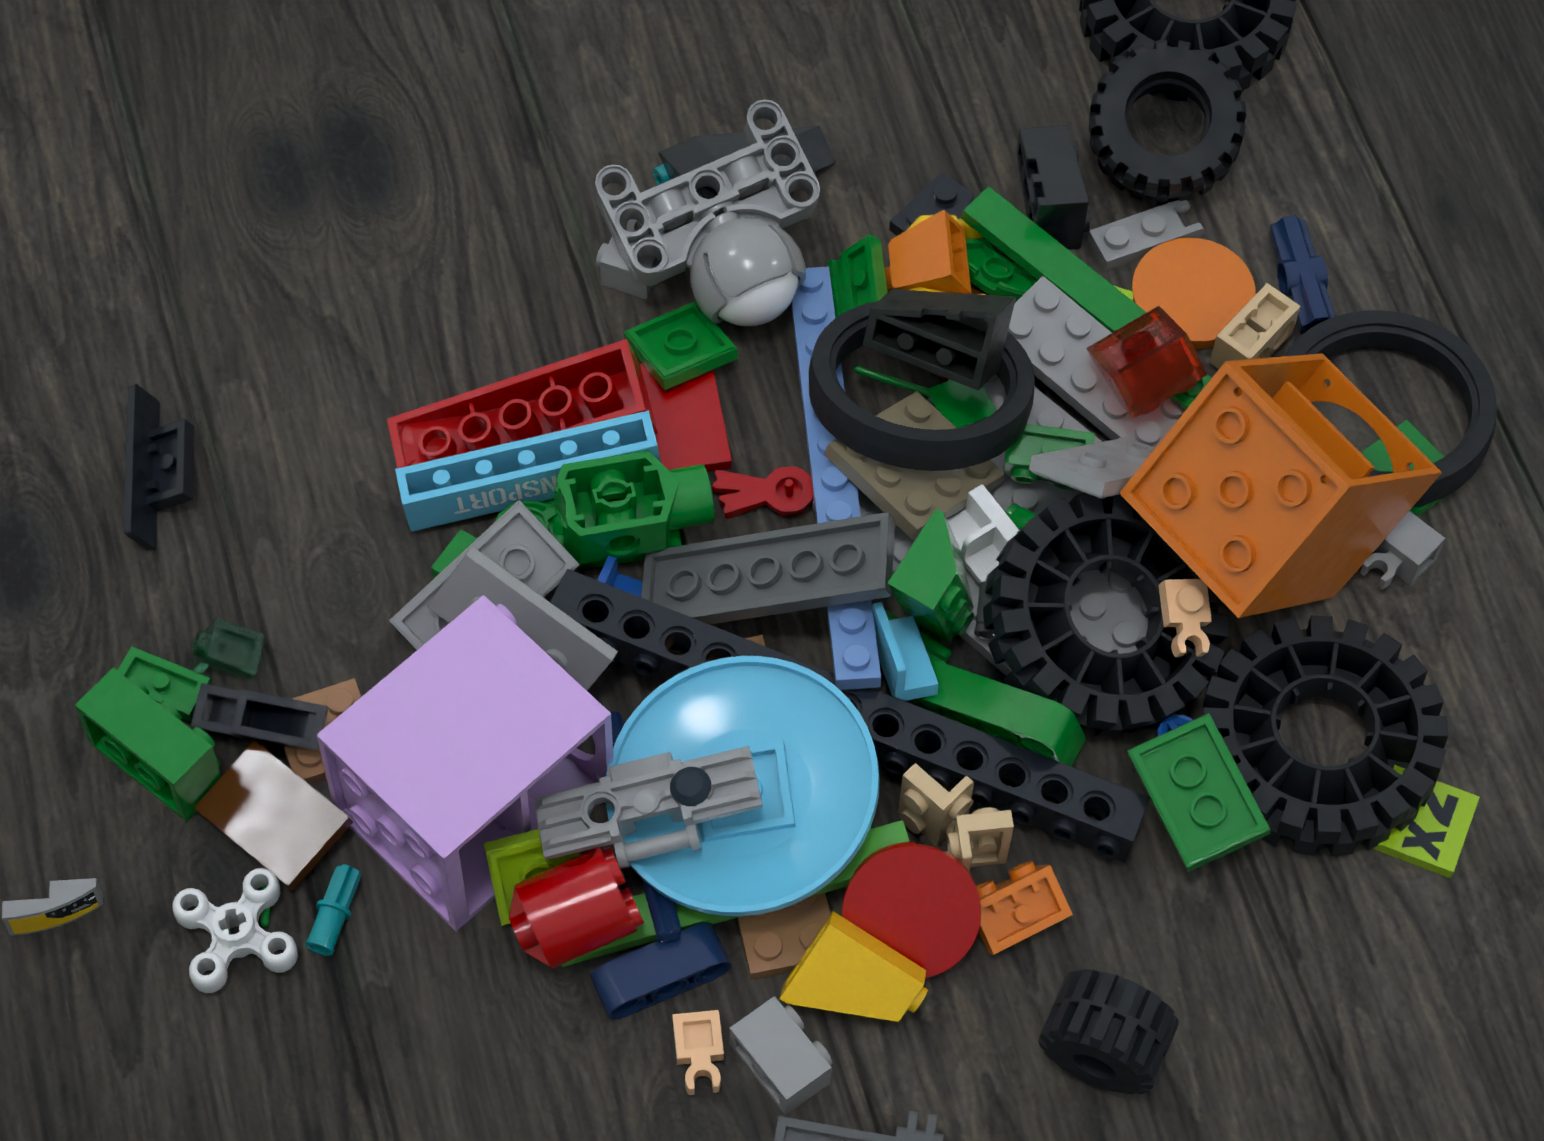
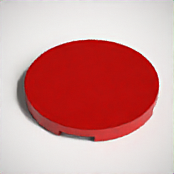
M902 842L877 850L858 865L844 893L842 917L925 969V978L950 969L970 950L980 927L981 904L979 892L972 875L954 855L935 847L915 844V842Z

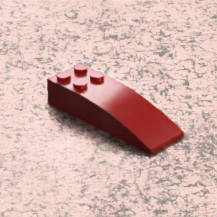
M627 339L387 419L397 468L648 410L654 433L658 434L641 366Z

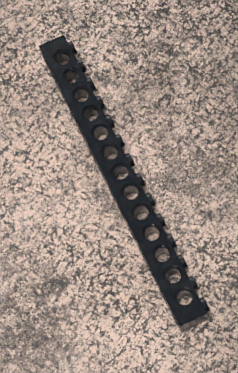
M570 569L566 570L550 601L551 604L618 651L613 658L614 661L630 666L637 673L646 677L655 676L668 681L675 675L708 661L736 656H763L796 663L814 671L835 685L834 673ZM598 618L602 620V622L594 623L588 621L587 619ZM638 634L644 638L634 639L629 637L628 635ZM670 650H679V651L683 652L684 654H683V655H674V654L670 653L669 651H670ZM873 688L841 690L861 714L872 737L878 765L882 766L887 772L902 776L916 763L948 792L964 777L968 776L974 781L971 797L973 800L972 806L981 809L996 808L998 811L1011 810L1013 822L1017 824L1032 825L1051 833L1053 837L1060 841L1075 842L1093 849L1097 855L1103 858L1118 859L1125 862L1150 799L1148 796ZM876 731L887 732L892 737H882ZM925 747L930 749L933 753L925 754L919 751L917 748ZM959 764L971 765L975 770L963 769ZM1001 780H1009L1015 783L1017 787L1006 786ZM1043 797H1052L1059 804L1049 803ZM1085 813L1095 814L1101 818V821L1092 820Z

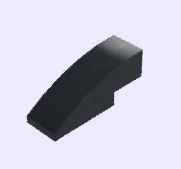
M201 683L191 727L197 726L207 734L250 742L255 740L262 744L319 751L317 734L324 729L329 707L244 689L238 691Z

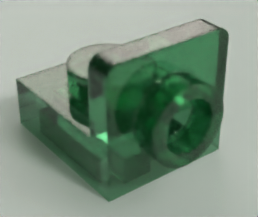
M216 617L205 631L200 629L194 638L191 648V654L196 656L193 671L203 673L210 665L251 679L257 673L266 634Z

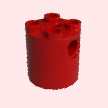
M601 847L595 848L515 884L509 920L524 952L553 969L636 932V927L644 924L629 887L621 891L619 890L618 885L626 881L611 847L603 850Z

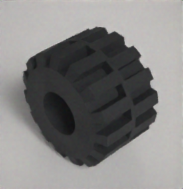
M1083 969V971L1074 970L1069 972L1068 976H1065L1038 1042L1039 1046L1044 1049L1043 1053L1055 1062L1057 1066L1088 1084L1122 1094L1148 1093L1149 1089H1152L1179 1025V1020L1174 1015L1175 1011L1167 1003L1163 1002L1159 996L1129 979L1091 969Z

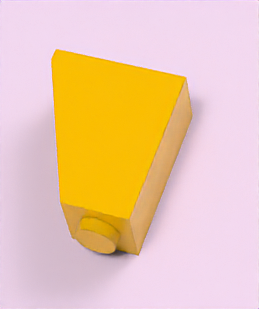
M832 911L784 982L779 999L791 1005L899 1022L907 1009L914 1013L924 1000L928 989L924 987L926 970Z

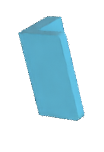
M882 602L873 603L872 611L879 662L892 696L908 701L937 695L939 683L914 617L909 616L888 620Z

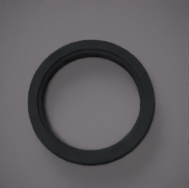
M878 301L860 305L846 311L830 322L819 335L813 349L808 371L809 397L812 408L821 424L829 433L861 455L888 465L914 470L946 471L962 469L984 463L999 456L1018 440L1026 427L1034 400V370L1028 354L1009 332L1007 333L999 370L996 373L1005 389L1006 400L996 412L980 422L961 428L938 430L907 427L874 416L851 400L838 381L836 369L850 353L864 346L863 341L870 309Z
M1385 310L1357 311L1335 316L1315 325L1302 334L1291 345L1284 356L1323 353L1327 358H1330L1341 352L1359 348L1378 347L1395 349L1428 361L1441 370L1459 390L1467 409L1468 430L1462 441L1452 452L1433 463L1442 474L1413 507L1429 504L1448 496L1463 486L1475 474L1482 464L1493 440L1497 415V397L1494 384L1484 363L1463 340L1432 321L1407 313ZM1372 470L1367 477L1393 472Z

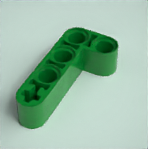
M929 659L939 683L938 694L906 702L1071 767L1073 766L1086 741V737L1076 716L1067 707L1042 696Z

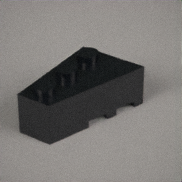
M1068 125L1020 128L1016 155L1026 216L1068 250L1081 249L1083 233L1090 231V215L1088 210L1089 200L1078 164L1077 142L1072 141Z

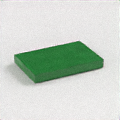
M1209 713L1127 751L1128 757L1187 872L1270 835V828Z

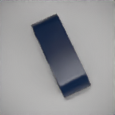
M701 923L682 930L681 936L677 940H670L668 942L658 940L610 960L596 968L591 973L590 978L608 1017L616 1020L711 982L724 975L732 965L712 923Z

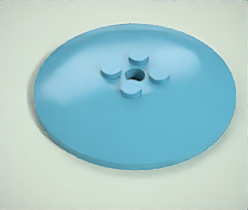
M736 656L708 661L691 667L660 685L641 702L628 718L613 747L614 760L608 767L667 752L671 753L674 760L680 759L681 762L749 746L763 805L759 809L698 823L702 845L701 850L692 851V848L689 847L631 861L630 866L655 891L684 907L707 914L721 916L760 915L786 908L812 896L828 885L852 861L861 848L876 813L880 783L879 765L872 737L859 711L839 688L814 671L793 662L763 656ZM606 803L608 820L613 817L615 807ZM662 814L638 820L636 822L637 831L626 835L625 841L626 843L635 842L687 828L685 822H673L670 814Z

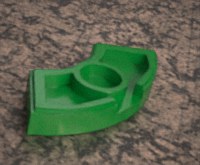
M986 238L966 239L970 282L989 295L1016 297V303L1038 281L1017 263L999 254Z

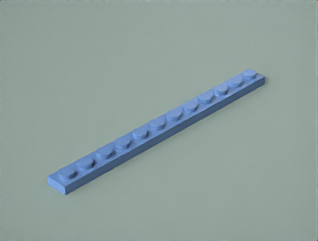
M829 267L806 268V279L796 290L790 304L817 524L860 517L861 515L857 486L824 456L827 445L836 440V438L821 424L810 402L808 371L811 356L819 335L835 319ZM840 363L836 369V374L841 387L845 391L842 365ZM867 600L826 607L835 686L840 690L881 687V672L872 601Z

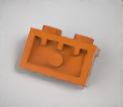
M1027 861L1008 871L1010 878L997 885L994 884L993 880L977 885L981 904V922L978 932L988 954L994 955L1073 915L1051 865H1034L1033 861Z

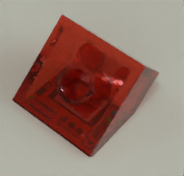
M1160 306L1155 307L1086 348L1116 398L1133 419L1139 415L1154 411L1164 400L1176 393L1190 390L1196 385L1198 380L1207 376L1187 333Z

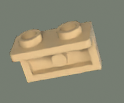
M915 763L903 774L898 808L900 819L903 820L904 825L915 834L921 832L938 847L947 839V833L954 832L956 815L969 814V809L973 804L971 797L974 781L966 776L948 792Z
M982 808L974 811L972 814L956 815L954 832L947 833L948 851L944 852L954 855L969 871L970 867L1006 864L1014 828L1011 810L998 811L996 808Z

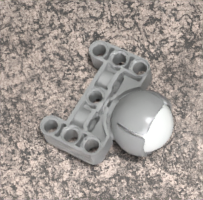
M766 99L756 101L748 110L745 126V136L750 145L641 193L632 175L621 165L612 164L605 166L596 176V203L635 281L641 285L653 286L686 271V267L690 268V285L696 303L703 314L716 324L722 321L738 326H757L768 323L787 309L796 290L806 279V266L801 250L792 236L783 228L808 219L813 215L817 208L820 186L783 110L774 101ZM762 118L768 119L775 127L769 130H761L756 127L754 122ZM783 154L790 157L792 163L787 166H779L774 163L772 157ZM617 183L625 190L621 194L614 196L607 194L603 188L608 184ZM707 186L715 189L718 195L711 199H705L700 197L696 191L701 187ZM795 190H803L808 193L811 199L806 202H797L791 198L790 193ZM628 219H634L641 223L642 228L635 232H629L621 227V223ZM651 255L656 257L660 264L655 268L649 269L641 266L638 261L643 256Z

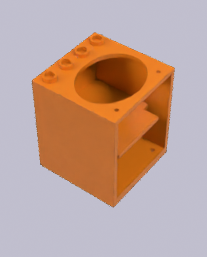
M1321 353L1225 361L1119 493L1236 617L1242 618L1334 598L1442 472ZM1327 380L1330 381V386H1329V387H1328L1327 384H1326V381H1327ZM1311 402L1334 403L1351 410L1364 419L1382 440L1389 454L1393 473L1367 477L1375 467ZM1411 463L1414 465L1413 470L1410 469Z

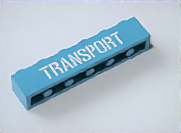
M648 410L397 468L395 471L402 505L410 531L413 532L499 512L518 500L542 502L554 499L556 478L563 464L649 450L659 461L660 456Z

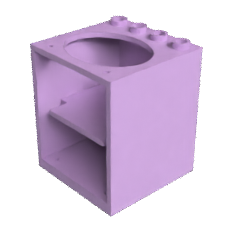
M484 595L317 734L332 803L351 818L353 824L350 828L456 932L495 898L483 843L539 829L533 798L600 782L599 778L606 777L607 767L614 760L611 713L516 625L514 616L504 605L497 604L495 606ZM591 735L595 743V755L585 753L577 748ZM602 803L597 804V805L591 810V813H592L599 805H601Z

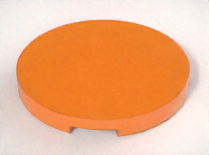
M1201 238L1173 239L1152 248L1138 263L1131 284L1133 302L1158 322L1163 321V326L1181 339L1179 341L1181 348L1187 349L1214 347L1216 336L1256 295L1252 274L1242 259L1227 247Z

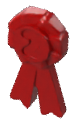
M796 466L776 468L766 479L715 470L716 481L713 483L712 491L715 493H729L718 497L719 505L724 509L725 519H730L764 505L779 513L782 517L796 514L802 515L814 501L811 475Z

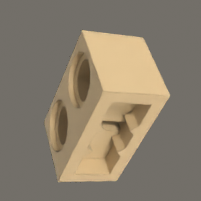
M1266 283L1216 336L1210 363L1219 369L1225 361L1270 358L1292 335L1301 306Z

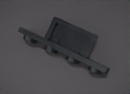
M138 384L128 387V400L125 408L127 432L124 444L126 464L125 478L123 480L125 497L122 526L126 536L146 550L156 547L157 511L193 500L194 425L186 419H182L159 427V401Z

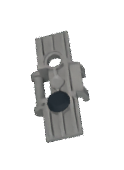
M749 746L681 762L680 759L674 760L670 752L607 767L608 776L599 778L600 782L533 798L545 860L614 844L620 869L630 867L631 861L689 847L692 848V851L701 850L702 845L698 823L763 807ZM609 803L615 807L613 817L609 821L596 823L590 819L591 810L597 804ZM662 814H670L673 822H685L687 828L635 842L626 843L625 841L626 835L637 831L636 822L638 820Z

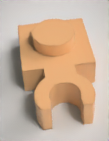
M1201 579L1162 581L1159 584L1163 625L1164 627H1176L1177 632L1171 644L1173 655L1175 657L1183 656L1186 653L1185 641L1190 640L1196 647V656L1202 657L1208 653L1210 643L1200 626H1207L1212 622L1207 585Z
M719 1010L672 1014L677 1065L691 1064L685 1074V1088L688 1095H695L694 1081L700 1076L710 1078L713 1093L719 1092L721 1075L718 1068L711 1063L712 1061L724 1060Z

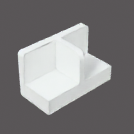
M983 484L968 492L965 510L947 519L961 549L964 565L980 585L981 582L986 580L987 574L999 565L996 558L1006 543L1017 534L1019 529Z

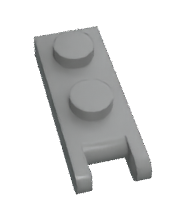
M1178 199L1089 231L1087 240L1102 267L1107 271L1143 258L1152 248L1166 241L1178 238H1200L1205 233V230L1201 223H1195L1187 227L1184 226L1179 215L1187 212L1190 209V204L1187 200L1179 201Z

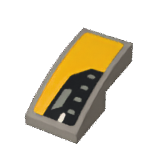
M96 878L50 881L49 898L2 901V920L10 936L45 931L70 923L91 913L103 905L104 896Z

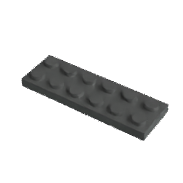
M890 512L669 547L666 550L645 553L641 598L707 624H717L891 597L892 591L888 581L893 574L895 520Z

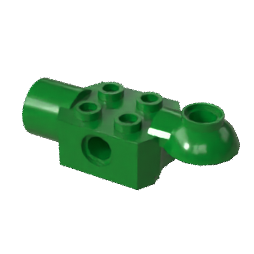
M649 450L563 464L556 478L554 506L536 500L521 501L580 565L604 561L609 555L621 558L666 550L672 530L712 524L714 522L712 491L704 464L667 469ZM515 503L508 505L504 510H502L498 514L496 520L499 519Z

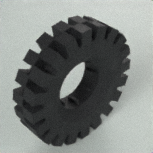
M1080 0L1079 11H1081L1080 25L1084 38L1091 37L1089 49L1099 62L1111 57L1109 72L1111 71L1112 62L1121 55L1125 58L1129 57L1131 49L1143 44L1146 50L1154 47V41L1167 40V47H1178L1180 40L1191 43L1190 50L1199 53L1202 47L1212 52V61L1216 64L1223 61L1231 69L1229 77L1231 80H1238L1242 91L1250 87L1252 76L1260 81L1273 69L1275 59L1280 60L1287 46L1297 7L1296 0H1228V2H1225L1223 11L1205 19L1190 20L1167 13L1156 4L1155 0ZM1168 90L1167 99L1187 102L1188 96Z
M1084 492L1077 494L1070 502L1063 498L1047 506L1006 543L996 558L999 565L989 573L985 593L992 595V600L983 607L984 629H995L996 637L988 643L995 664L1007 661L1012 672L1004 677V680L1009 686L1021 690L1026 689L1030 693L1064 705L1074 713L1083 732L1092 727L1095 728V736H1118L1128 729L1130 734L1148 729L1161 720L1163 721L1196 698L1209 683L1206 677L1218 669L1225 652L1219 649L1217 644L1228 637L1229 616L1218 614V608L1224 603L1208 587L1212 622L1207 626H1200L1209 639L1210 647L1208 653L1202 657H1197L1194 643L1186 640V653L1181 657L1173 655L1171 644L1177 632L1176 627H1164L1159 584L1164 580L1200 578L1121 494L1101 499ZM1100 570V573L1105 574L1107 571H1110L1128 580L1131 583L1130 585L1138 590L1146 605L1145 617H1148L1146 636L1135 644L1138 650L1118 654V650L1106 652L1090 644L1087 638L1079 633L1071 618L1070 611H1072V606L1069 605V594L1071 586H1075L1082 580L1083 577L1080 573Z
M1310 615L1307 629L1300 630L1295 617L1274 622L1271 636L1268 637L1260 628L1243 638L1240 653L1232 648L1220 662L1217 677L1212 675L1205 695L1202 716L1208 713L1211 715L1270 828V835L1261 839L1276 847L1281 838L1286 836L1294 839L1292 852L1315 856L1318 844H1328L1330 856L1353 854L1358 841H1363L1367 850L1378 846L1379 843L1388 840L1394 827L1401 832L1416 819L1419 807H1425L1434 790L1447 751L1444 747L1448 739L1447 716H1439L1444 701L1436 683L1424 685L1428 670L1414 654L1404 661L1398 658L1402 647L1400 642L1384 632L1375 643L1366 639L1369 625L1348 619L1344 632L1333 630V616ZM1308 697H1325L1326 699L1337 700L1354 710V714L1360 716L1368 731L1364 745L1368 746V748L1357 759L1352 757L1348 763L1342 765L1322 766L1321 764L1307 762L1291 752L1290 746L1286 747L1278 733L1282 717L1279 714L1288 705H1295L1298 703V700ZM1394 765H1397L1406 770L1400 775L1393 768Z

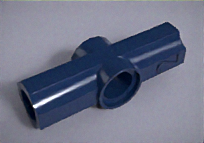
M1296 215L1282 217L1278 222L1271 224L1269 230L1278 261V285L1281 293L1301 306L1296 322L1300 334H1304L1315 325L1335 317L1327 292V268L1321 255L1316 256L1305 220L1297 218Z

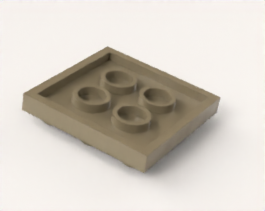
M918 391L876 415L886 421L913 428L933 430L956 428ZM837 439L827 445L824 454L883 512H890L895 520V524L912 540L918 537L936 508L944 512L947 519L966 507L968 492L982 484L990 492L1001 485L1005 473L991 460L971 467L946 471L901 468L861 455Z

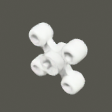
M257 868L250 871L243 881V893L238 902L226 903L220 907L211 904L206 895L195 888L184 889L175 896L172 906L177 922L184 928L205 929L212 936L210 947L206 952L196 955L189 966L190 979L194 987L199 991L214 993L220 990L228 978L227 968L233 958L245 957L250 953L257 955L263 961L265 967L272 972H286L295 965L298 958V950L293 938L287 933L280 931L266 932L258 924L261 912L273 906L280 896L279 881L270 870ZM267 886L264 890L257 891L258 888ZM196 906L194 910L186 911L188 908ZM239 926L240 932L231 934V928ZM277 950H285L281 954H273ZM208 970H214L209 975H203Z

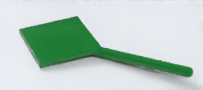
M859 365L854 368V372L859 375L908 391H918L921 395L929 397L934 407L956 428L980 422L997 411L984 387L978 391L949 380L927 388Z

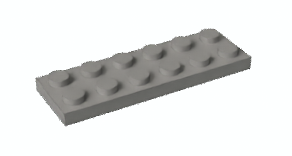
M1044 276L1015 303L1008 332L1013 335L1028 354L1033 366L1034 375L1111 440L1126 437L1156 448L1186 411L1165 395V389L1171 381L1160 374L1132 390L1115 362L1130 354L1133 350ZM1123 343L1126 347L1125 350H1120L1119 344ZM1112 348H1116L1118 350V353L1116 355H1113L1111 353ZM1103 351L1106 352L1107 356H1110L1102 362H1098L1095 357ZM1102 353V354H1100L1099 356H1097V358L1099 359V361H1101V358H1100V357H1102V356H1104V358H1106V355H1105L1104 353ZM1135 354V357L1132 356L1131 359L1128 356L1124 358L1126 359L1124 362L1128 363L1127 367H1130L1129 370L1132 375H1135L1134 378H1137L1136 381H1140L1139 384H1136L1122 360L1120 361L1136 386L1160 373L1151 365L1149 366L1150 371L1143 367L1140 370L1134 371L1137 365L1141 366L1140 362L1142 359L1138 354ZM1108 362H1112L1119 374V378L1111 381L1104 369L1100 368ZM1109 363L1112 372L1116 373L1111 364ZM1104 366V368L1106 369L1107 373H1108L1109 376L1111 377L1110 374H1111L1112 372H1109L1108 369H1107V367ZM1122 380L1124 386L1117 389L1114 383ZM1126 387L1129 393L1121 396L1119 390Z

